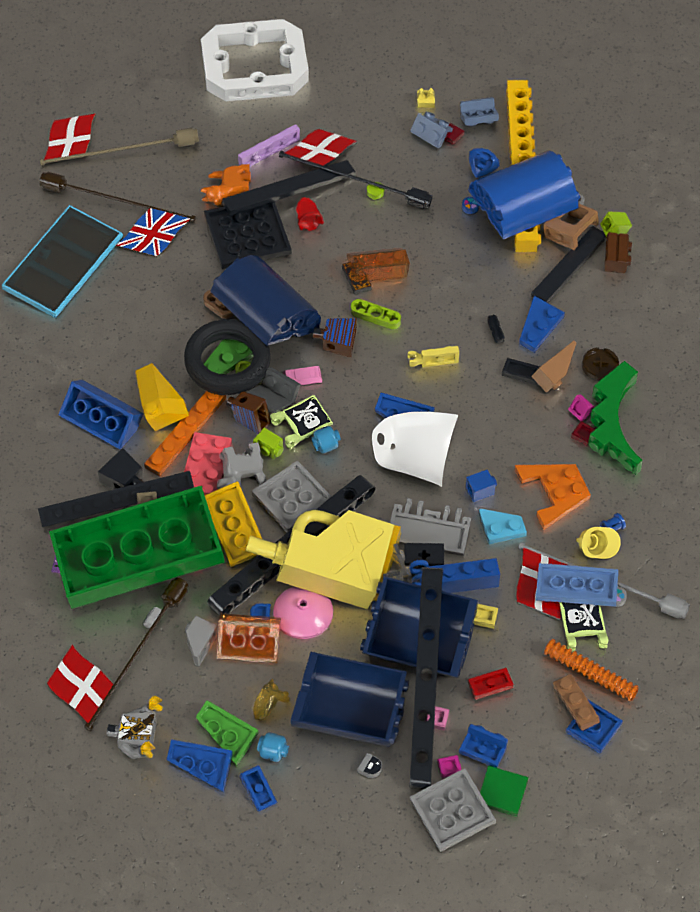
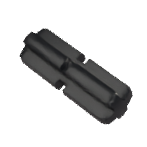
M495 314L489 315L487 322L492 331L494 341L497 344L503 343L505 336L502 328L499 327V320Z

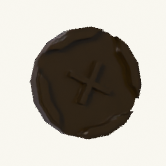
M598 347L588 350L584 354L582 361L584 373L591 379L598 381L619 366L617 355L607 348L599 349Z

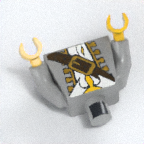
M157 696L151 697L148 704L127 714H122L120 725L108 724L107 736L117 737L118 748L131 759L145 756L152 758L153 756L151 752L152 749L156 748L153 745L157 723L154 710L162 711V706L158 704L162 702V699Z

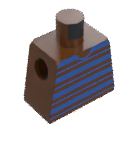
M329 318L326 321L325 329L314 328L313 338L323 340V349L325 351L352 357L357 331V319Z
M244 391L236 398L232 396L228 398L226 406L233 410L235 420L253 432L259 434L264 427L267 428L271 423L266 399Z

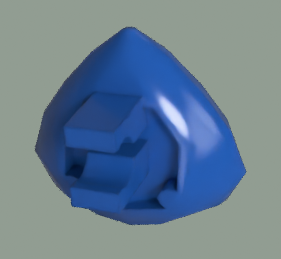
M475 148L469 152L471 170L476 178L488 175L500 166L499 159L488 149Z

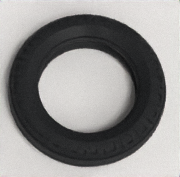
M235 319L215 320L201 326L188 340L184 352V363L190 378L200 388L218 395L240 394L255 387L264 378L271 358L269 345H265L244 323ZM230 339L246 344L251 349L254 357L251 364L245 370L235 374L224 375L212 372L203 364L201 360L203 351L216 341Z

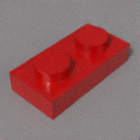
M507 668L468 679V684L475 700L513 689L514 686Z

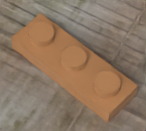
M571 674L553 682L555 690L581 731L600 723L599 716Z

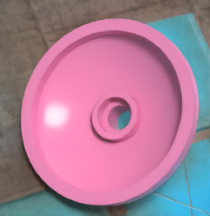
M294 586L279 595L274 604L273 616L278 628L286 635L297 639H310L322 634L329 627L333 618V606L329 597Z

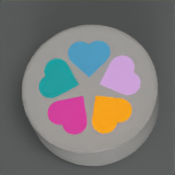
M617 586L616 607H621L626 602L627 593L623 588Z

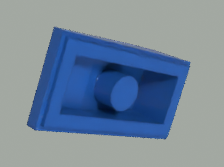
M259 765L239 775L258 812L277 803Z

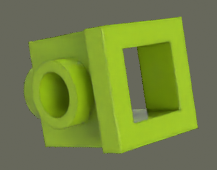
M265 427L253 439V443H259L260 452L272 459L279 457L284 450L283 438Z

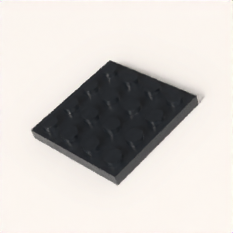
M275 201L233 215H229L225 207L204 211L222 269L228 268L237 258L241 259L250 255L259 256L261 259L267 260L292 254V249Z

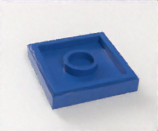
M588 700L599 716L600 723L581 731L573 719L567 727L566 733L601 754L622 725L623 720Z

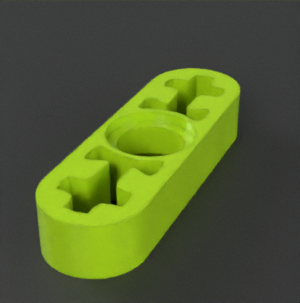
M356 299L351 303V314L356 318L388 329H397L401 325V315L397 311L362 299ZM379 312L381 315L378 317H374L371 315V313Z

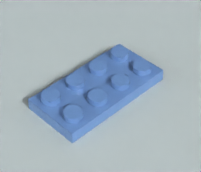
M539 563L536 600L616 607L619 569Z

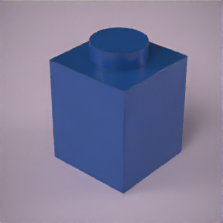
M488 470L466 477L465 488L473 502L495 495L497 482Z

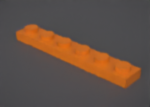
M206 391L188 412L189 416L183 418L144 463V467L154 474L161 476L193 439L194 432L198 433L226 400V395H218Z

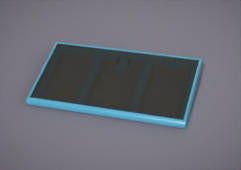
M69 205L4 281L2 289L56 318L121 240L123 234Z

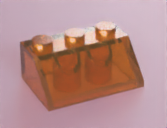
M392 248L347 253V259L355 283L368 280L379 281L406 278L408 276L410 262L405 249Z
M221 613L218 624L217 659L277 663L281 618Z

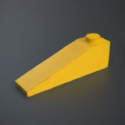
M153 363L135 371L142 408L147 422L155 431L189 416L184 399Z

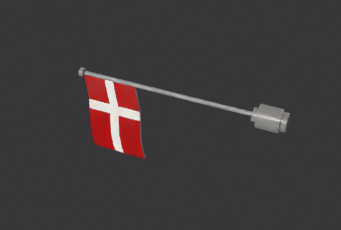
M521 542L519 549L523 550V565L517 585V603L561 621L559 602L536 600L539 563L576 565L528 547L524 542ZM618 582V586L659 602L661 612L678 619L680 617L685 619L690 604L686 603V600L668 593L660 599Z

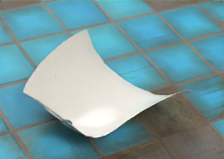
M407 412L385 418L372 432L375 460L384 468L409 474L442 487L447 451L458 415L440 412ZM379 433L384 435L383 445H380L377 441ZM392 443L395 445L394 449H390Z

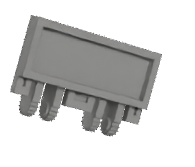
M407 498L404 513H402L403 505L394 504L390 524L401 526L399 544L444 543V552L464 556L471 518L463 516L462 523H460L462 508H457L455 522L448 521V516L450 515V506L448 505L445 506L443 519L440 520L441 512L425 509L424 515L421 516L424 501L419 500L416 515L409 514L412 507V499Z

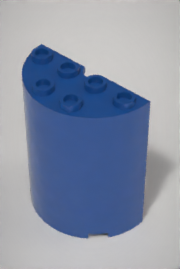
M550 150L470 183L468 189L482 211H486L488 219L503 240L577 209L578 200H580V195L571 177L572 171L570 167L564 164L560 154Z

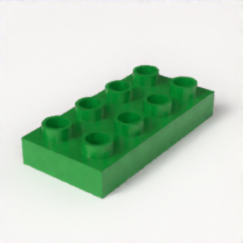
M202 486L49 531L71 609L225 562Z

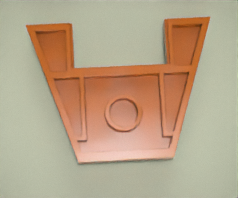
M576 464L515 465V471L521 484L540 479L552 504L551 507L537 511L536 515L543 530L590 499L591 494Z

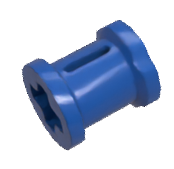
M616 513L611 519L601 521L600 527L611 528L617 531L625 529L626 523L623 517Z

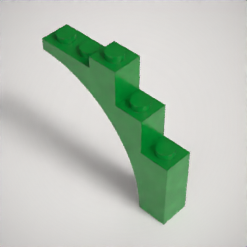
M624 361L593 387L592 397L599 404L592 409L590 421L597 429L590 434L588 445L601 456L608 452L613 459H617L623 464L626 470L636 475L641 471L643 460L632 450L621 431L618 409L625 394L636 384L638 371Z

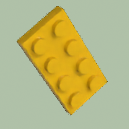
M234 482L205 495L214 527L231 567L258 556L257 554L245 551L250 536L263 538L239 482Z

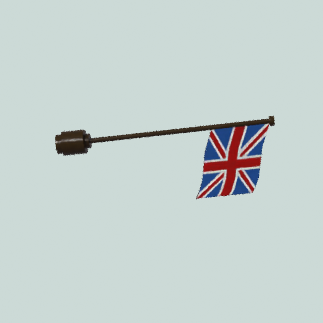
M43 172L40 177L39 185L46 190L61 193L67 187L149 209L137 220L127 236L116 245V247L157 258L168 248L178 232L189 222L194 223L196 219L194 215L187 216L69 185L63 175Z

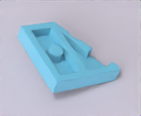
M479 509V516L489 544L527 536L522 516Z

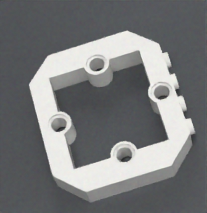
M284 19L215 25L201 38L207 91L225 102L295 95L309 81L302 29ZM285 41V44L280 47V64L283 67L289 68L290 74L266 76L263 72L257 71L247 78L223 79V73L229 70V54L225 50H219L220 46L242 44L254 46L264 42Z

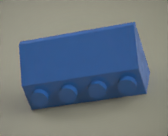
M77 380L71 382L58 415L116 448L122 449L137 431L144 413L84 380Z

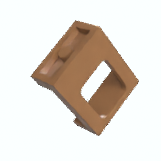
M579 203L578 208L568 212V215L580 219V221L576 225L569 224L560 220L563 215L546 221L543 224L545 238L572 250L577 248V238L590 224L594 226L599 225L598 211Z

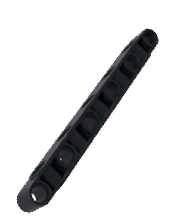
M359 475L316 510L341 517L348 510L354 512L374 494L376 487L362 475ZM310 522L305 527L304 533L317 537L329 525L320 522ZM292 529L275 543L278 544V542L281 541L282 543L287 544L290 539ZM259 555L209 597L207 605L220 617L227 616L279 573L281 565L273 564L271 559Z
M422 567L410 788L426 789L431 786L443 568ZM428 593H434L437 597L434 600H428L425 596ZM430 632L434 634V638L426 640L423 635ZM425 672L432 675V678L428 681L421 678V675ZM421 713H427L430 716L427 721H421L418 717ZM419 754H425L428 759L426 762L420 763L416 760V757Z

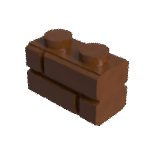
M607 233L605 272L616 271V273H625L627 266H631V256L628 255V252L632 250V242L629 241L628 234Z

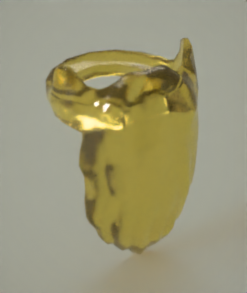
M273 679L263 686L255 700L253 714L256 720H262L267 717L278 701L288 703L291 700L288 696V691H280L278 686L273 683Z

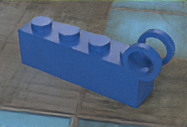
M497 558L429 566L427 561L417 560L409 565V571L413 574H418L411 579V582L420 586L422 568L414 569L413 567L424 565V567L443 568L442 591L448 593L499 587L500 571Z

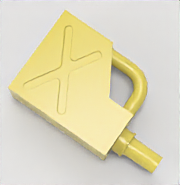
M310 510L304 512L296 519L287 544L281 541L277 544L250 536L245 551L271 559L273 564L281 565L276 581L368 609L377 593V586L381 578L394 525L350 510L341 517L324 511ZM310 522H320L329 525L317 537L304 533L305 527Z

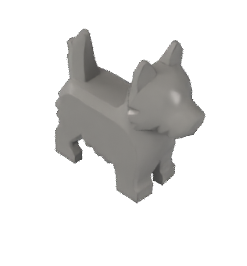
M258 442L249 444V449L245 450L246 455L244 453L236 455L233 447L222 450L219 456L223 462L224 478L217 481L218 489L237 481L241 485V478L255 477L259 486L266 482V476L262 471L263 459L260 455Z

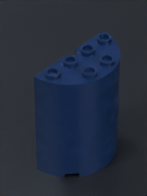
M250 255L241 259L237 258L213 281L210 292L267 346L289 340L292 335L297 338L314 332L315 327L320 328L321 316L318 314V311L259 256Z
M384 576L383 582L379 581L376 592L379 596L377 601H373L371 608L373 619L367 622L365 630L367 631V638L362 640L360 650L366 655L416 667L421 586ZM442 591L437 673L459 678L473 633V622L477 614L478 600ZM428 593L425 597L428 600H434L437 596L434 593ZM428 632L423 637L426 640H432L434 634Z
M310 651L301 689L291 717V726L390 747L391 744L394 745L395 738L398 737L400 720L402 721L404 714L405 697H403V694L408 691L409 680H406L407 672Z

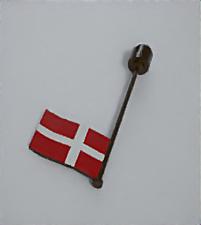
M178 577L171 580L161 595L165 606L114 684L99 668L82 657L72 644L47 682V685L58 698L76 710L86 722L85 729L88 731L92 730L94 721L167 608L179 606L188 592L187 588L189 585L186 581Z

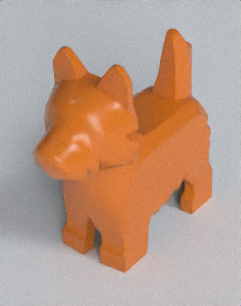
M242 164L240 166L227 167L223 171H213L208 177L222 179V184L203 187L201 192L205 193L206 196L202 198V201L220 206L222 205V199L249 191V182H251L250 165Z

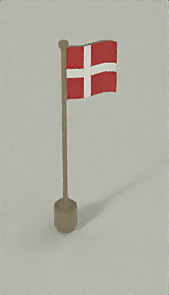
M95 113L55 120L50 130L47 153L45 158L40 159L41 166H44L45 163L173 141L175 145L178 144V147H185L198 143L199 137L197 128L192 129L191 127L176 130L173 138L87 153L91 140L92 123L96 116Z

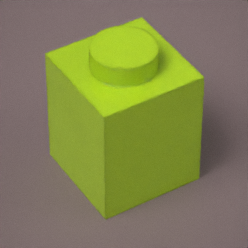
M608 212L600 223L606 237L609 232L627 234L632 227L626 212Z

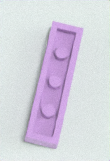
M295 124L256 144L254 147L241 152L238 155V166L249 164L251 167L300 140V128Z

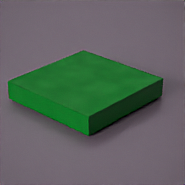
M488 766L480 794L489 809L517 817L529 777Z

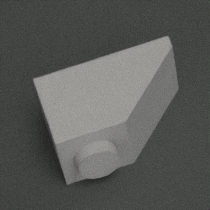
M195 616L193 621L187 624L185 633L194 663L199 667L218 636L216 624Z

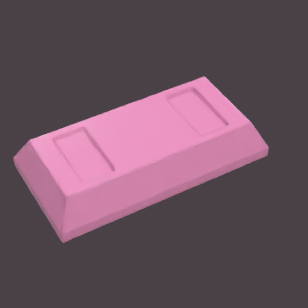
M319 366L283 371L284 375L301 385L322 383Z

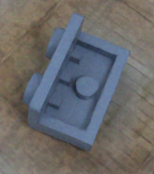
M493 97L460 102V115L465 125L475 126L478 123L491 124L494 121H499V114L495 109Z
M426 111L418 113L410 132L433 146L441 148L447 133L452 132L453 128L448 126L449 123L447 121L438 120L433 113Z

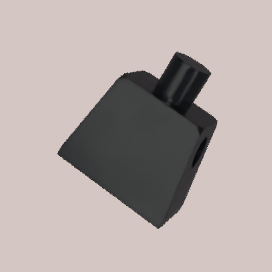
M123 448L98 471L99 482L113 490L144 482L142 481V467Z

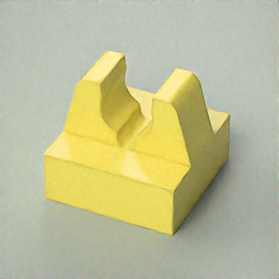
M420 88L417 90L418 108H435L433 88L429 90Z

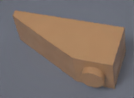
M575 341L553 356L532 375L533 379L546 393L552 388L555 391L563 384L561 380L567 374L576 346Z

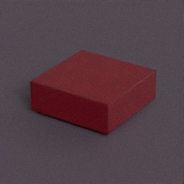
M450 123L448 126L452 127L453 130L447 133L444 140L454 145L464 135V130Z
M581 421L571 433V438L588 446L590 434L596 429Z

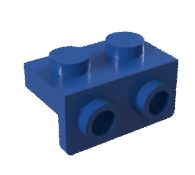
M470 724L459 753L488 766L498 768L507 750L508 740L503 735L491 733L480 725Z

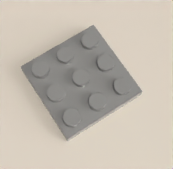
M298 461L252 490V496L287 533L293 528L296 519L306 511L316 510L332 497Z
M465 768L410 796V801L440 852L496 823V819Z

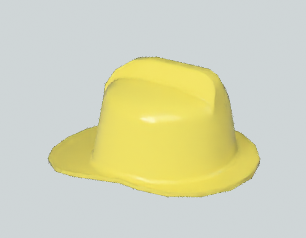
M591 527L584 530L579 538H576L580 549L590 558H611L616 555L621 545L619 534L614 529L606 527Z

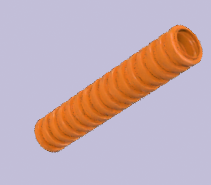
M555 639L550 640L544 650L546 656L549 654L550 658H555L557 662L561 661V664H566L568 668L572 667V670H577L579 674L583 673V676H588L589 680L594 679L595 683L599 682L600 686L604 685L606 689L610 688V691H615L616 695L619 696L621 694L622 698H627L629 702L636 696L639 688L638 685L634 686L631 681L628 683L627 679H621L620 675L617 677L616 673H610L611 671L609 669L605 670L604 666L599 667L598 663L594 664L593 660L589 661L587 657L583 658V655H578L576 651L572 652V649H567L566 645L561 646V643H556Z

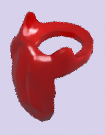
M303 197L296 207L298 226L300 230L305 228L312 231L317 229L320 224H324L323 216L311 199Z

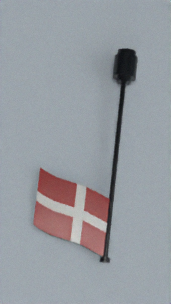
M317 129L308 134L295 147L287 152L280 151L279 153L280 158L286 157L404 195L407 204L418 208L428 209L432 202L433 195L418 188L412 187L411 190L408 189L407 192L325 167L336 160L346 149L358 142L356 140Z

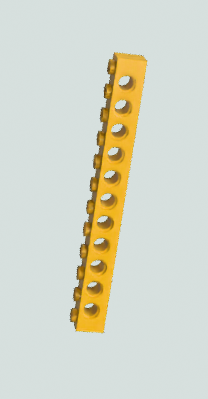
M507 80L506 99L510 166L536 156V153L532 152L535 149V139L531 137L534 136V126H531V123H533V113H530V110H532V100H529L531 98V87H528V80ZM540 224L514 235L515 252H537V246L541 245V234H538Z

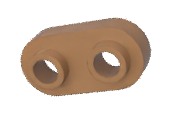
M210 290L205 292L203 301L207 308L224 319L231 318L234 315Z

